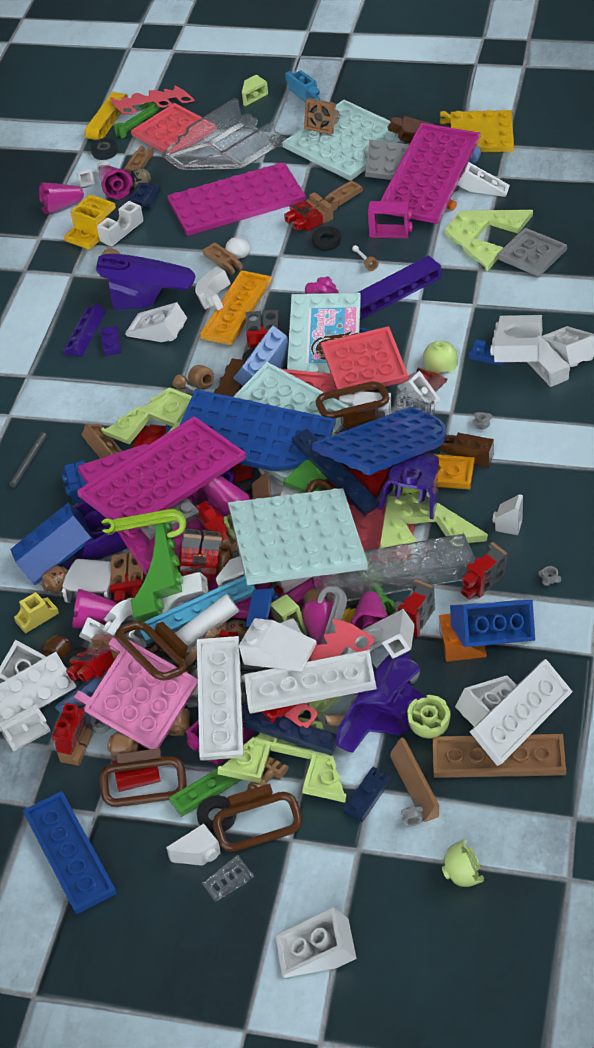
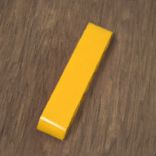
M112 92L87 125L85 129L86 139L99 140L105 137L122 113L113 105L110 98L122 100L123 97L128 98L127 94Z

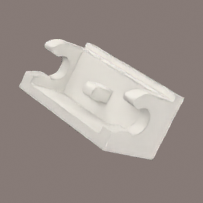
M37 704L0 723L2 734L13 751L50 732L46 719Z

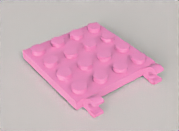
M112 637L108 645L110 649L119 653L91 697L78 690L74 698L80 704L85 705L86 714L117 732L132 738L148 750L158 749L197 688L198 679L187 672L166 681L155 679ZM128 639L157 670L168 672L177 668Z

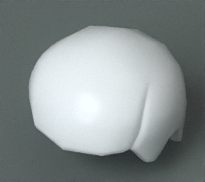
M233 237L226 243L225 250L239 260L249 255L250 244L243 238Z

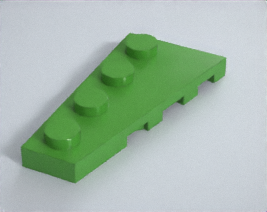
M308 459L301 463L283 481V486L304 493L312 480L319 478L327 482L328 479ZM316 486L314 491L323 490L320 486Z

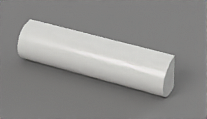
M226 593L175 632V634L188 646V651L197 644V639H202L213 627L218 628L240 610Z

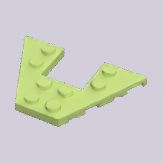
M533 210L460 211L445 228V235L451 238L456 245L462 246L463 251L470 257H473L475 262L481 263L485 267V271L488 272L497 261V254L503 247L479 240L478 237L488 225L518 234L533 216Z
M169 387L160 395L149 399L151 402L143 407L138 406L127 415L118 418V422L106 429L103 427L101 431L103 434L129 445L150 418L172 426L170 430L172 431L180 425L192 396Z
M420 493L400 495V499H396V496H388L379 548L380 552L416 548L417 540L406 524L437 522L451 545L487 541V533L437 503L434 519H430V498L428 496L421 503H418Z
M298 717L299 721L303 723L310 720ZM313 721L310 725L324 730L322 722ZM262 733L255 738L252 737L243 745L244 757L231 758L222 767H218L219 775L260 783L270 751L311 759L302 793L340 802L346 801V794H344L333 755L330 756Z

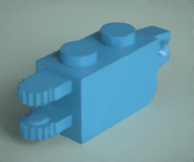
M302 70L296 73L291 71L285 73V79L291 92L305 102L307 98L320 100L318 97L320 91L317 88V82Z

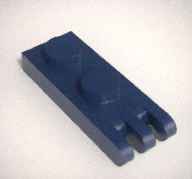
M372 767L343 808L344 814L363 822L391 782L392 775L387 774L383 779L385 772L380 770L377 773V768Z

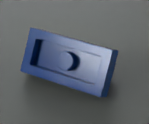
M475 340L469 353V359L503 366L504 362H494V356H491V346H487L486 341Z

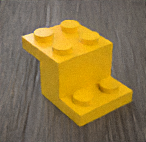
M89 194L70 211L74 227L64 235L65 241L91 250L100 241L97 225L103 222L116 208L115 203Z

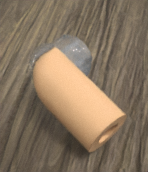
M319 712L315 719L322 722L323 727L336 726L341 724L345 714L326 715L324 712Z

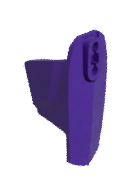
M103 254L98 257L96 272L99 276L109 280L113 308L116 310L152 306L163 287L188 290L196 278L195 273L190 268L125 254Z
M427 451L422 455H417L409 460L393 465L388 479L384 483L378 510H382L388 494L393 491L394 485L397 486L396 499H400L403 487L418 489L420 492L418 503L425 501L426 491L428 490L430 495V519L433 520L438 502L437 477L439 457Z
M84 500L77 504L75 508L82 512L93 539L85 542L84 547L62 563L60 567L63 566L69 570L76 559L99 560L128 548L118 532L112 535L103 532L104 529H109L111 524H102L101 521L107 518Z
M408 651L395 658H392L389 654L375 670L374 677L377 689L358 694L338 727L336 745L339 748L353 753L369 732L401 735L411 729L407 716L408 707L414 699L417 698L419 700L427 697L407 683L420 671V667L411 661Z

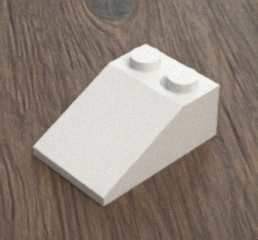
M177 302L137 314L125 335L157 342L173 341L177 338L180 329L183 328L187 317Z
M566 326L542 336L554 351H557L560 357L568 362L570 367L577 366L582 361H590L594 357L593 333Z
M255 618L240 642L239 649L244 665L302 671L317 642L274 620Z
M15 640L0 666V683L46 658V656Z
M503 676L464 688L455 707L475 727L517 685L508 676Z
M335 907L275 935L281 972L284 978L335 969L357 959L349 919Z

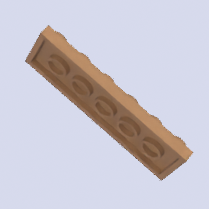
M563 734L530 735L498 766L473 736L434 737V778L566 775Z

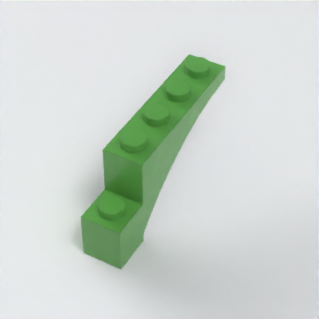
M171 522L155 524V546L151 565L135 598L130 600L133 618L140 622H145L163 613L164 603L162 598L183 592L181 586L183 578L178 571L180 562L174 550L176 542L174 538L167 537V534L173 530Z

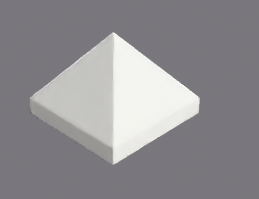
M91 169L76 173L80 188L95 184Z

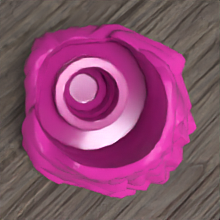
M329 276L320 277L317 279V282L307 283L305 286V294L339 293Z

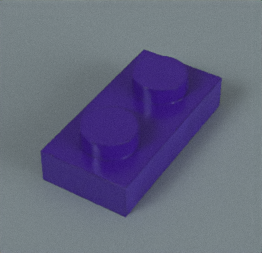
M117 326L100 329L104 356L121 353Z

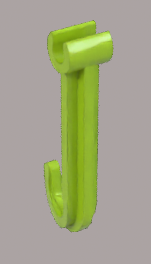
M176 509L113 520L104 519L101 521L104 525L111 524L109 529L103 530L108 535H112L117 531L177 521L179 528L167 534L168 538H173L181 535L186 528L185 516Z

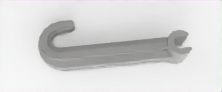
M337 586L324 588L317 600V603L321 604L327 593H332L335 596L324 635L336 632V625L332 622V619L342 620L346 607V594ZM324 637L321 644H327Z

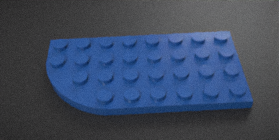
M195 389L180 423L181 425L195 416L246 452V459L238 464L269 471H285L295 469L301 463L308 460L292 443V437L306 428L318 440L330 437L334 430L336 419Z
M408 407L316 441L312 444V450L320 453L322 456L334 459L335 462L344 463L349 468L360 470L363 474L372 475L377 471L385 470L387 467L397 465L402 461L409 460L412 457L422 455L441 446L446 438V426L436 416L414 407Z

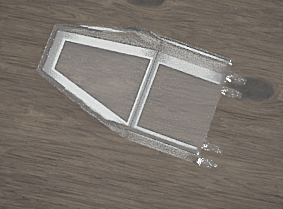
M234 98L186 128V132L183 135H179L178 141L172 143L162 153V157L180 170L243 169L276 147H282V142L286 140V137L280 136V133L276 132L275 124L272 121L259 129L256 128L257 118H252V115L248 113L241 116L239 101Z

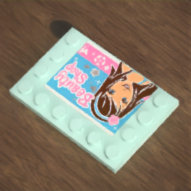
M360 293L292 294L288 370L331 374L321 348V342L360 333Z

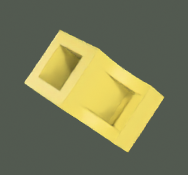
M35 592L19 602L20 611L14 616V619L26 634L56 616L59 612L58 608L48 597L42 599Z

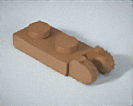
M140 146L124 170L129 173L132 170L144 168L153 156V148L149 147L145 152V147Z
M350 180L329 193L323 200L331 204L333 211H335L338 206L361 193L363 187Z
M213 243L202 250L204 256L222 269H225L229 275L235 273L234 268L237 270L243 268L242 263L233 254L217 243Z

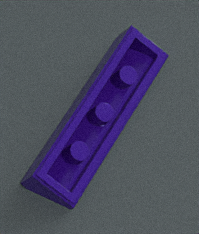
M99 304L85 309L62 352L63 354L83 356L105 315V311Z

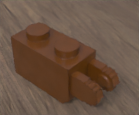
M403 116V119L392 117L387 128L390 132L398 134V138L401 141L411 143L421 123H432Z
M459 432L457 436L446 434L445 441L439 446V449L453 456L475 457L474 465L489 468L494 456V439Z

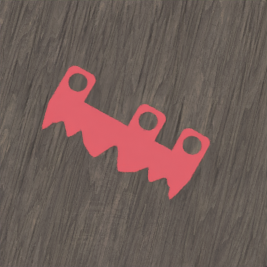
M174 86V90L164 89V92L149 90V96L134 93L131 98L123 97L122 100L110 98L113 105L123 114L136 113L132 105L153 101L159 107H168L172 105L168 99L174 97L182 103L195 101L185 90ZM182 97H189L191 100H190V101H183V100H181V98H182ZM166 101L168 105H160L159 102ZM130 108L132 112H124L123 109Z
M332 619V622L336 625V632L324 635L327 644L316 645L310 655V659L315 661L340 656L347 646L356 652L366 651L373 644L374 637L351 623ZM360 636H365L368 639V644L364 648H358L355 645L356 639ZM302 703L297 704L283 716L300 727L308 728L317 717V711ZM303 710H308L311 712V719L305 723L300 722L298 719L299 713Z

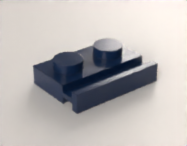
M138 183L128 201L140 205L141 208L146 206L150 209L161 191L160 185L154 186L148 183Z

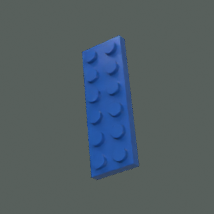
M62 791L22 810L76 915L117 894L115 887Z

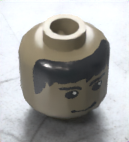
M138 168L129 172L134 189L138 183L149 184L151 182L149 171L144 168Z

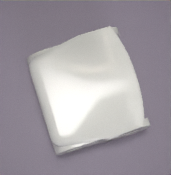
M76 559L66 574L62 586L65 602L70 603L73 593L77 592L78 589L104 594V598L113 601L114 594L109 590L111 585V561Z

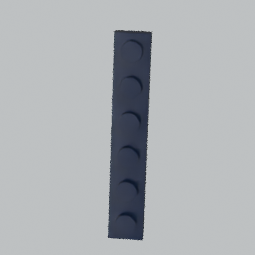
M307 428L292 437V443L337 489L343 488L346 498L364 516L379 507L380 502L340 462H335L334 459L322 456L320 453L312 450V444L319 440Z
M242 704L243 728L330 756L333 755L337 746V734L313 726L308 728L300 727L285 717H277L275 722L271 723L262 712L250 713L248 706Z

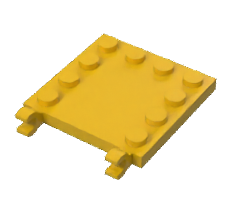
M512 110L451 112V114H448L446 111L440 112V117H445L440 119V124L451 123V128L479 132L480 139L477 145L481 152H514Z

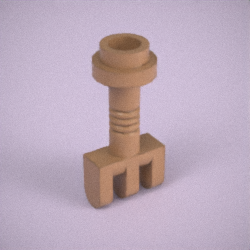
M269 757L260 783L250 782L247 790L266 785L273 776L281 779L289 767L285 764L281 766L282 763L278 760L274 763L275 759Z

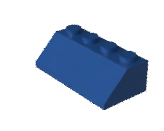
M67 503L10 550L15 563L32 584L36 585L42 580L44 572L55 565L60 566L84 547L85 542L92 540L93 537L82 512Z
M533 600L450 605L451 626L464 647L535 641Z

